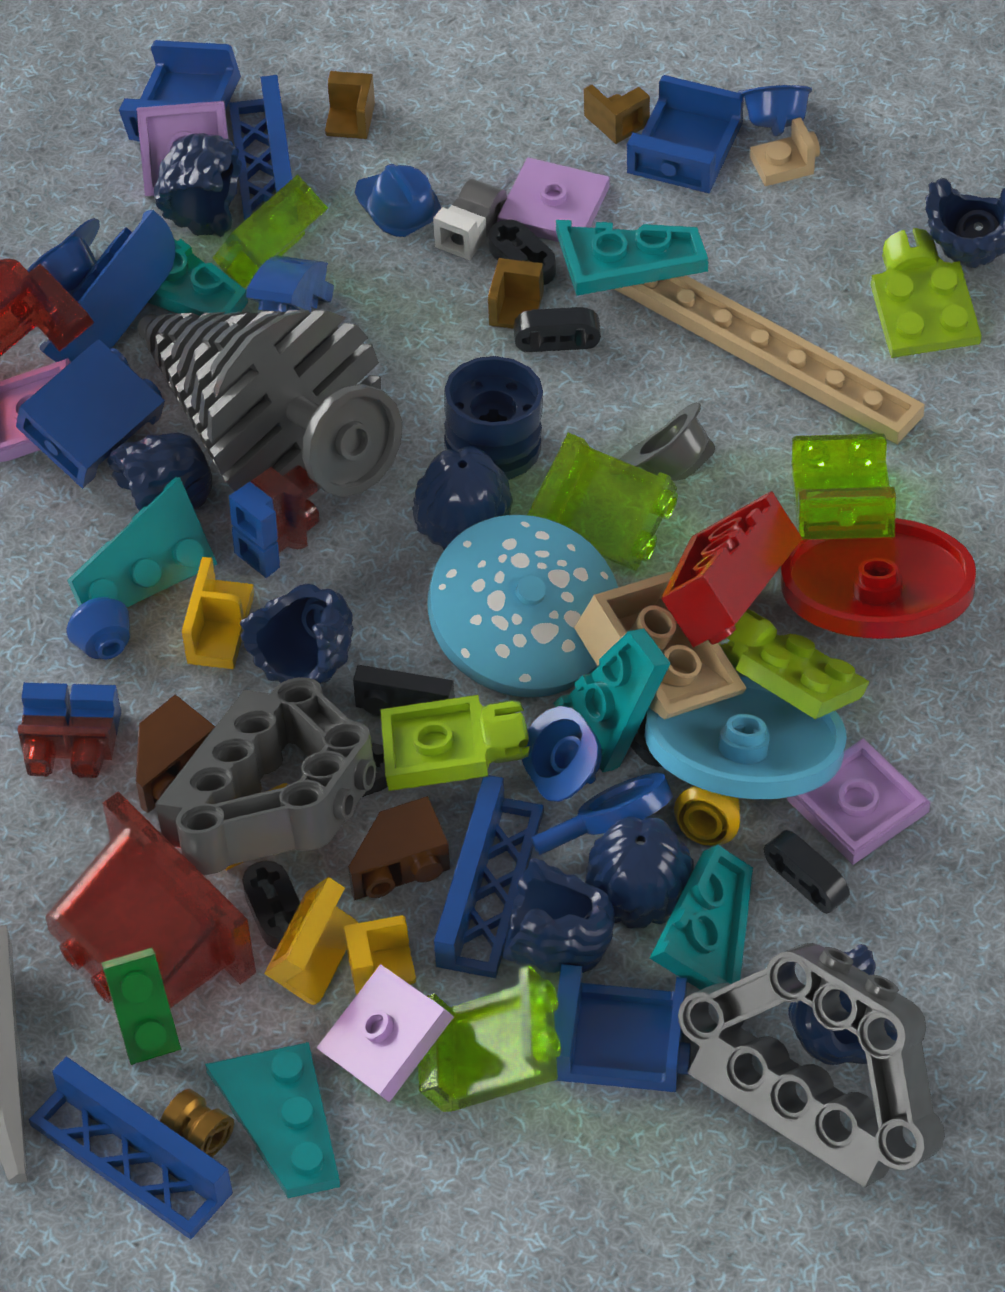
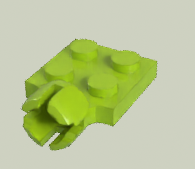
M913 228L912 230L916 247L910 248L905 229L885 240L882 257L886 271L872 275L870 285L891 358L980 344L982 335L960 261L944 262L938 256L934 239L923 229Z
M747 609L736 625H734L736 630L727 637L730 641L722 645L718 643L736 671L815 720L859 700L864 695L870 682L855 673V668L848 662L837 658H830L817 650L815 644L810 639L791 633L778 635L777 629L771 621L750 609Z
M479 695L380 709L385 776L388 791L488 776L490 763L522 760L529 755L530 746H527L529 740L527 724L525 723V717L520 712L524 711V708L519 701L511 700L482 706L479 701Z

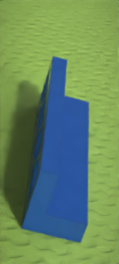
M278 75L260 77L263 99L229 103L234 146L239 148L238 158L242 162L239 184L246 232L298 226ZM265 112V118L255 127L240 121V114ZM255 139L269 146L259 158L244 151ZM259 170L274 177L264 188H260L248 181ZM274 190H276V196L271 194ZM250 193L254 195V197L251 200ZM265 201L277 207L279 215L253 218L252 211Z
M488 775L482 779L434 939L436 967L495 979L504 953L508 929L510 928L508 923L511 910L513 909V901L519 894L518 882L524 871L528 869V863L534 848L531 837L538 834L544 813V805L505 798L503 777ZM502 813L530 817L527 829L508 838L499 826ZM495 837H497L500 843L493 846ZM522 843L521 850L519 853L515 846ZM508 851L516 862L515 870L496 879L487 867L488 859L490 860ZM483 877H484V878L486 879V881L488 882V884L485 885V886H483V887H481V884H482V881H483ZM510 884V888L507 895L503 888ZM495 892L504 904L503 912L483 921L475 910L476 902ZM472 919L476 926L468 930ZM498 926L496 936H494L490 930ZM482 934L492 947L488 962L461 957L463 945Z
M67 1056L52 1070L57 1090L28 1119L30 1126L191 1240L233 1194L228 1168ZM67 1101L82 1112L83 1127L59 1129L48 1120ZM89 1117L99 1125L90 1126ZM114 1134L122 1140L123 1155L98 1157L91 1152L90 1137ZM84 1138V1146L74 1139ZM129 1146L139 1153L129 1154ZM153 1162L162 1168V1184L139 1186L131 1180L130 1165ZM124 1166V1174L114 1167ZM169 1174H171L179 1181L170 1182ZM195 1191L205 1198L206 1201L187 1220L172 1209L171 1193ZM164 1194L165 1203L160 1201L155 1196Z

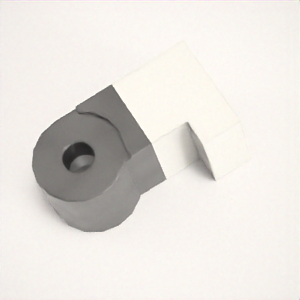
M473 178L469 179L450 208L442 207L433 218L435 247L471 260L488 237L491 226L497 222V217L507 199L506 191ZM454 233L462 235L464 245L454 243L451 240V236Z

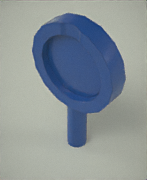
M651 773L641 775L598 793L579 808L577 816L531 837L537 853L540 856L586 833L591 835L604 834L612 825L625 817L630 816L643 820L654 814L673 798L665 774Z

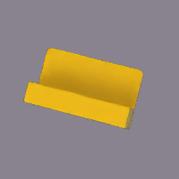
M327 877L306 891L264 973L311 1005H316L322 1000L347 950L344 926L358 923L356 919L336 906L345 887L330 877Z

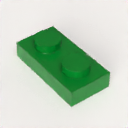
M153 948L102 962L130 1064L133 1065L182 1050Z

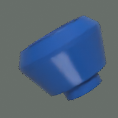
M99 597L88 600L72 613L66 628L67 637L73 645L93 659L108 660L115 658L124 650L130 639L129 611L124 603L116 599Z

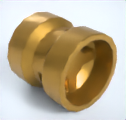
M190 1088L183 1090L173 1098L160 1119V1122L212 1158L229 1141L235 1124L234 1119L219 1108L211 1110L207 1107L206 1099Z

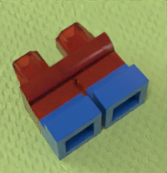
M297 465L283 476L270 467L229 495L234 553L265 578H268L280 568L279 553L286 547L303 549L308 546L307 531L320 522L318 509L308 499L318 491L317 484L308 476L307 471L303 467Z
M23 682L21 698L23 715L21 725L19 724L17 731L27 774L29 776L47 777L53 773L55 758L71 759L72 774L77 775L79 778H97L104 760H112L122 713L116 685L72 684L71 694H69L67 684Z

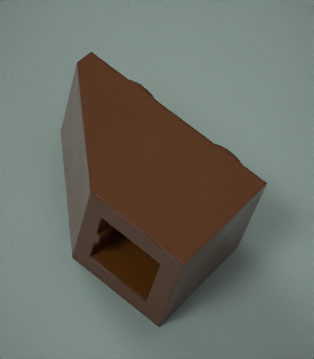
M176 694L139 723L136 786L141 808L146 813H149L156 807L155 803L215 728L211 722Z
M428 796L379 812L348 866L351 893L354 900L367 896L370 898H380L389 894L395 887L413 881L429 882L439 877L442 872L450 870L448 841Z

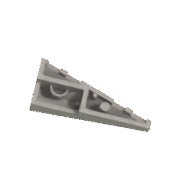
M0 925V1162L9 1183L15 1184L28 1182L21 1054L17 1035L13 947L7 925Z

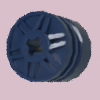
M499 356L475 358L458 366L449 375L444 388V412L446 416L444 423L445 450L459 451L465 446H474L487 453L494 464L503 470L508 480L526 473L537 462L541 450L542 425L540 420L543 413V389L540 378L530 367L521 362Z

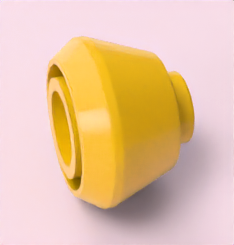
M692 786L684 790L676 799L674 816L682 832L692 841L702 845H723L730 842L739 831L740 803L737 797L725 796Z

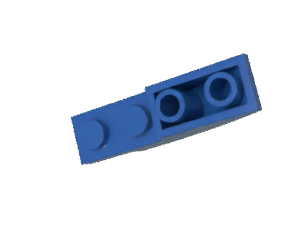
M279 255L273 256L266 260L253 276L247 287L246 298L259 303L258 310L287 312L288 310H310L309 312H311V308H318V301L331 302L334 285L325 281L328 263Z

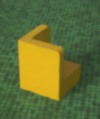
M400 915L344 926L347 954L356 995L380 964L411 985L416 982L405 916Z

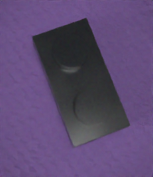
M357 665L353 678L356 707L364 708L367 712L374 715H381L380 709L455 698L454 681L364 665Z

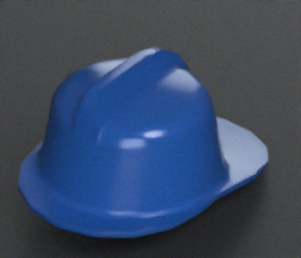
M776 85L739 90L738 93H741L745 98L752 125L771 128L773 136H780L784 132L785 127L792 125V119L801 117L804 121L808 97L812 92V87Z
M389 164L385 166V170L381 174L360 179L356 183L355 195L361 206L383 232L396 237H406L430 224L441 210L439 200L432 190L428 178L419 169L412 166Z
M95 218L87 220L59 245L40 256L23 275L20 283L21 290L27 294L39 292L49 301L62 306L97 262L89 247L98 233L100 227L99 220Z
M558 706L546 710L537 717L527 730L529 738L527 746H530L528 757L522 759V762L539 793L548 801L560 802L572 797L587 783L592 784L596 781L595 774L598 772L602 761V747L598 737L591 730L586 720L571 707Z

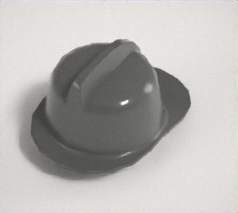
M695 402L688 405L676 414L663 428L631 448L613 464L610 474L613 476L623 475L637 467H641L660 480L678 481L686 479L695 473L715 452L714 443L696 418L700 412L701 404Z

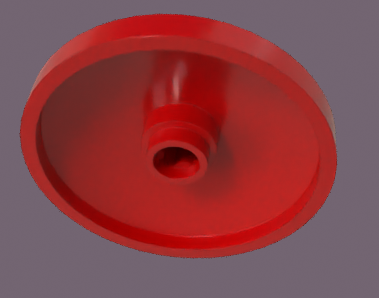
M861 517L819 526L801 536L803 539L781 565V591L791 609L803 619L820 628L852 637L892 639L915 636L936 630L963 614L971 604L975 594L976 566L967 548L944 531L906 519Z

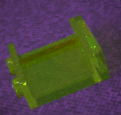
M297 174L229 235L212 259L229 277L245 289L266 260L274 256L284 255L305 235L304 230L323 215L328 207Z
M568 432L527 515L545 518L570 528L590 542L603 558L636 571L641 562H646L653 554L657 543L655 533L662 519H668L673 513L678 500V494L676 493L678 488L669 475L660 472L657 476L591 448L585 439Z
M884 434L794 436L792 438L791 477L797 530L803 538L802 540L895 537L896 493L895 487H890L886 465L887 440Z
M530 965L519 968V986L449 1007L435 993L427 995L428 998L454 1016L418 1064L419 1092L442 1112L456 1111L558 1079L557 1057L561 1054V1045L555 1031L554 1011L558 1009V997L553 984L549 980L543 979Z

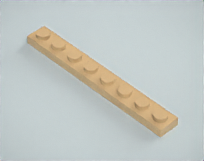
M689 276L614 289L897 445L924 417L925 404Z

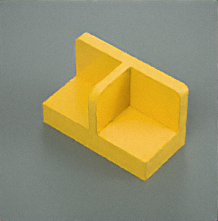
M202 557L182 627L187 664L235 669L242 642L241 634L243 629L240 621L249 616L254 597L253 584L216 580L213 559L208 557Z

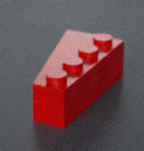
M772 491L691 536L661 599L693 648L707 640L711 645H714L730 636L736 630L734 625H736L803 539Z

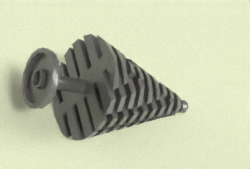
M288 310L287 312H233L224 314L225 312L203 313L201 316L194 313H168L160 316L147 314L143 316L138 323L139 335L146 340L147 349L161 370L183 411L196 430L221 476L234 491L251 482L270 496L274 503L307 472L282 497L285 507L303 502L320 489L330 494L347 497L363 493L378 483L394 463L402 438L400 412L397 404L386 392L381 390V376L369 375L360 384H357L379 362L373 345L364 344L368 337L357 324L344 323L340 328L337 327L347 317L324 310H314L312 313L309 312L310 310Z

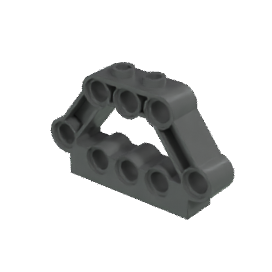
M300 677L288 679L280 683L271 693L243 690L155 803L163 845L181 848L185 868L189 872L198 875L218 873L233 864L295 849L309 851L327 845L334 838L343 823L352 817L355 806L365 792L369 791L374 785L376 765L368 727L362 723L351 721L322 694L320 683L314 679ZM288 743L295 744L308 756L302 762V777L299 781L293 782L284 788L261 793L262 786L260 780L265 774L276 771L282 765V751Z
M815 943L801 944L774 956L767 964V968L733 984L717 983L687 996L680 1004L678 1012L679 1025L683 1033L692 1042L700 1046L688 1074L864 1188L883 1178L890 1168L908 1170L937 1154L943 1146L945 1138L944 1126L939 1116L933 1110L922 1045L926 1033V1021L921 1009L912 1001L900 995L898 987L890 980L879 975H868L853 966V959L843 951L832 947L824 948ZM796 963L803 967L806 973V985L801 983L795 974ZM840 991L848 995L852 1005L851 1013L842 1007L839 999ZM801 1000L813 1008L817 1021L825 1028L833 1031L847 1029L858 1036V1041L866 1054L873 1101L867 1095L859 1092L843 1093L834 1087L833 1081L825 1069L815 1064L799 1065L790 1059L785 1045L778 1039L771 1036L757 1038L742 1029L744 1021L784 1002H798ZM709 1003L712 1004L718 1012V1024L711 1018L709 1014ZM885 1019L890 1020L894 1024L898 1036L896 1041L887 1035L884 1027ZM752 1055H755L760 1060L763 1067L762 1075L755 1070L752 1064ZM796 1082L805 1089L807 1103L798 1097ZM840 1111L849 1116L852 1122V1132L848 1131L840 1121ZM903 1127L908 1128L913 1133L916 1140V1148L906 1143L903 1137Z

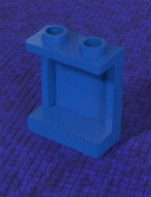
M155 40L151 46L155 68L141 98H124L119 108L129 140L139 142L136 110L139 107L225 101L226 110L241 78L231 45Z
M663 75L659 81L658 101L642 133L633 132L627 143V173L710 193L743 124L744 96L738 92Z
M97 339L19 406L16 427L83 489L96 477L98 465L110 456V452L125 443L147 422L154 425L160 420L165 400L162 398L158 387L152 381L140 378L129 367L128 361L121 352L115 348L109 349L101 340Z
M561 964L549 1049L550 1080L676 1092L678 1074L688 1075L691 1055V1043L682 1042L683 1031L679 1025L678 1018L680 1004L687 997V978L676 977L675 991L583 983L582 966Z

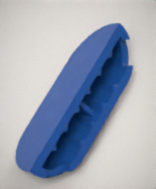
M154 210L144 212L142 221L133 232L125 227L104 251L48 324L46 329L52 333V336L47 342L45 341L40 345V350L55 362L68 358L72 362L97 339L101 340L109 349L116 344L168 277L174 264V237L170 227Z

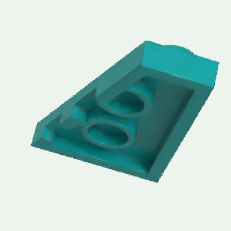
M556 220L557 237L576 296L708 272L709 259L697 227L643 224L638 230L613 229L612 222H596L595 228L572 227V220Z
M174 239L175 259L168 277L148 303L174 313H194L198 316H201L203 313L225 312L224 314L242 312L248 304V298H246L247 290L213 263H205L193 254L192 247L185 241Z
M180 477L172 479L163 488L164 491L147 507L144 506L111 541H107L67 580L78 606L94 598L108 597L119 600L126 607H129L196 575L202 557L212 558L214 566L218 564Z
M645 629L628 631L599 659V666L592 673L582 675L574 683L576 688L570 694L560 696L553 703L555 707L573 708L586 720L591 730L598 737L602 747V761L599 767L602 772L612 771L620 767L671 664Z
M718 844L704 850L649 959L678 977L687 978V982L699 990L717 983L733 984L741 980L753 867Z
M309 1042L205 1064L207 1074L214 1085L219 1088L228 1102L232 1113L248 1133L256 1146V1150L287 1198L341 1187Z

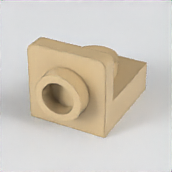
M801 117L792 119L791 137L750 147V159L765 187L814 174L815 157L820 155L818 138L814 131L809 132Z

